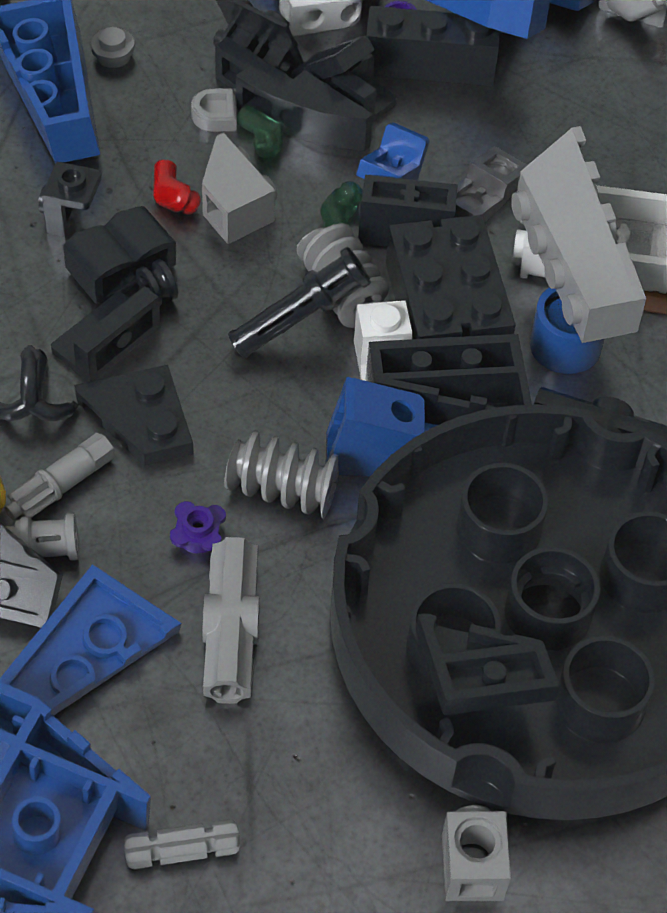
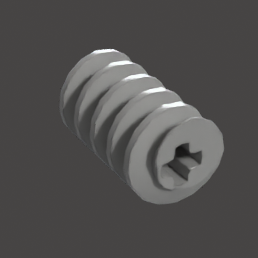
M340 223L327 228H318L305 235L297 244V254L308 271H320L341 257L340 251L349 247L357 256L371 280V284L365 288L359 285L336 300V307L333 308L343 326L355 328L357 304L383 302L389 293L390 286L385 278L380 277L381 272L378 267L371 264V257L367 251H363V245L358 238L354 237V232L349 225Z
M254 430L246 442L238 439L233 446L225 471L224 487L226 490L232 491L241 484L242 492L249 497L254 496L261 488L262 499L268 503L274 502L281 493L282 505L288 509L293 508L301 498V510L304 514L310 515L314 513L320 505L321 517L324 519L330 509L338 483V455L332 454L326 464L322 466L319 465L317 448L313 447L305 460L299 459V443L293 442L287 452L282 454L280 453L279 437L274 436L266 448L260 447V431Z

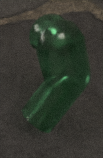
M245 105L237 116V124L254 134L253 146L260 157L273 158L277 156L283 148L281 124L255 108Z
M352 181L342 183L341 187L335 189L323 202L320 214L325 228L340 223L349 225L348 220L358 209V203L362 199L363 191L357 183Z

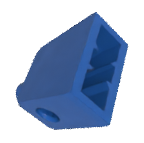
M346 377L326 432V462L332 454H337L339 475L371 476L394 452L413 438L438 424L425 423L424 399L419 394Z

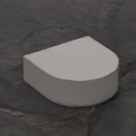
M235 88L207 89L196 94L191 102V115L194 124L200 129L210 132L236 131Z

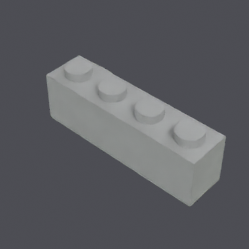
M578 126L569 129L520 171L517 192L512 194L511 204L515 219L522 221L528 232V242L532 253L539 255L545 267V277L548 286L551 289H556L562 301V311L566 322L569 325H574L581 342L586 343L638 332L646 296L626 243L616 244V217L610 203L601 204L599 201L595 183L599 182L600 175L594 161H584L581 147L585 145L586 138L582 127Z

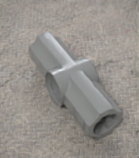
M226 537L223 541L212 544L209 571L210 590L209 594L204 596L202 638L203 643H206L203 696L210 697L217 703L237 704L242 699L251 698V688L253 687V645L258 644L259 596H256L258 545L251 544L245 538Z

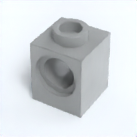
M466 806L458 809L456 812H447L442 832L446 901H504L511 880L506 812H490L488 808L483 806ZM466 844H477L482 846L489 855L484 858H473L467 855L461 847Z

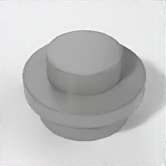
M116 27L102 29L94 34L91 39L93 55L101 65L109 68L121 67L128 63L135 49L133 36L126 30Z

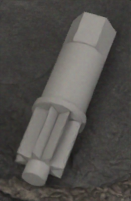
M95 433L46 469L38 470L35 476L10 492L7 496L11 503L4 507L5 512L12 520L20 515L21 517L29 516L32 518L51 503L59 501L65 492L115 457L114 447L105 435Z

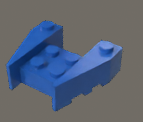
M0 681V913H94L93 908L73 900L72 897L113 817L146 831L149 825L151 796L122 770L118 769L116 771L91 749V743L76 730L71 732L52 715V709L37 696Z

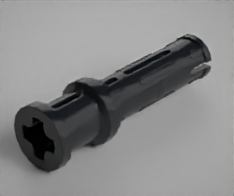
M349 247L340 251L341 257L320 271L311 270L306 273L302 286L270 305L237 329L230 331L228 336L238 353L246 359L251 353L286 332L318 309L330 311L336 307V300L359 285L365 288L371 284L365 268Z

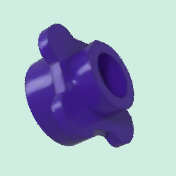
M184 501L175 507L177 523L176 527L170 531V540L173 545L182 547L188 552L198 554L212 551V544L222 541L219 528L220 524L226 520V512L221 506L211 505L207 508L195 506L190 501ZM201 523L203 527L195 528L193 525Z

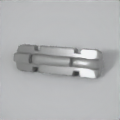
M227 819L212 822L211 828H204L203 823L160 829L157 830V836L151 837L148 836V831L128 834L124 840L126 863L131 869L152 867V861L160 860L161 865L205 859L207 858V852L215 851L216 857L236 854L240 847L238 827L235 820Z

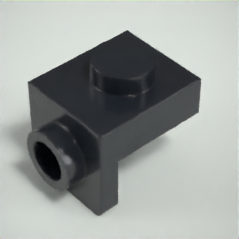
M56 161L49 180L43 186L39 197V212L44 213L48 234L65 237L76 209L88 210L101 182L100 170Z

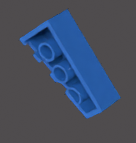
M27 0L0 6V58L55 163L56 161L64 163L101 155L81 32L72 0Z

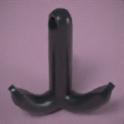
M32 345L26 346L20 355L22 361L20 376L21 398L11 404L0 402V419L14 421L30 414L47 421H60L70 418L75 413L79 404L75 401L51 404L42 399L48 362L47 356L42 349H35Z

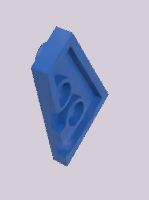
M92 564L1 676L0 681L37 696L52 709V715L54 716L177 634L182 623Z

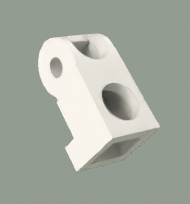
M280 0L279 9L282 16L289 22L292 35L299 36L354 26L361 18L363 0Z

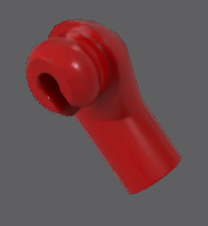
M159 160L154 165L153 196L156 203L174 212L182 211L186 215L195 213L201 203L200 194L195 190H191L188 184L176 180L177 166L174 162Z

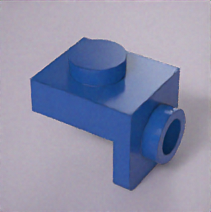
M394 122L388 124L385 128L380 148L360 160L356 176L365 179L366 174L418 180L430 142L429 138Z

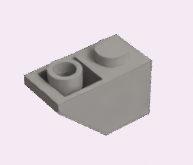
M222 133L215 138L203 178L202 203L203 216L225 242L230 244L274 222L277 191L272 180L267 175L262 176L251 164L246 151L240 146L236 147L227 135Z

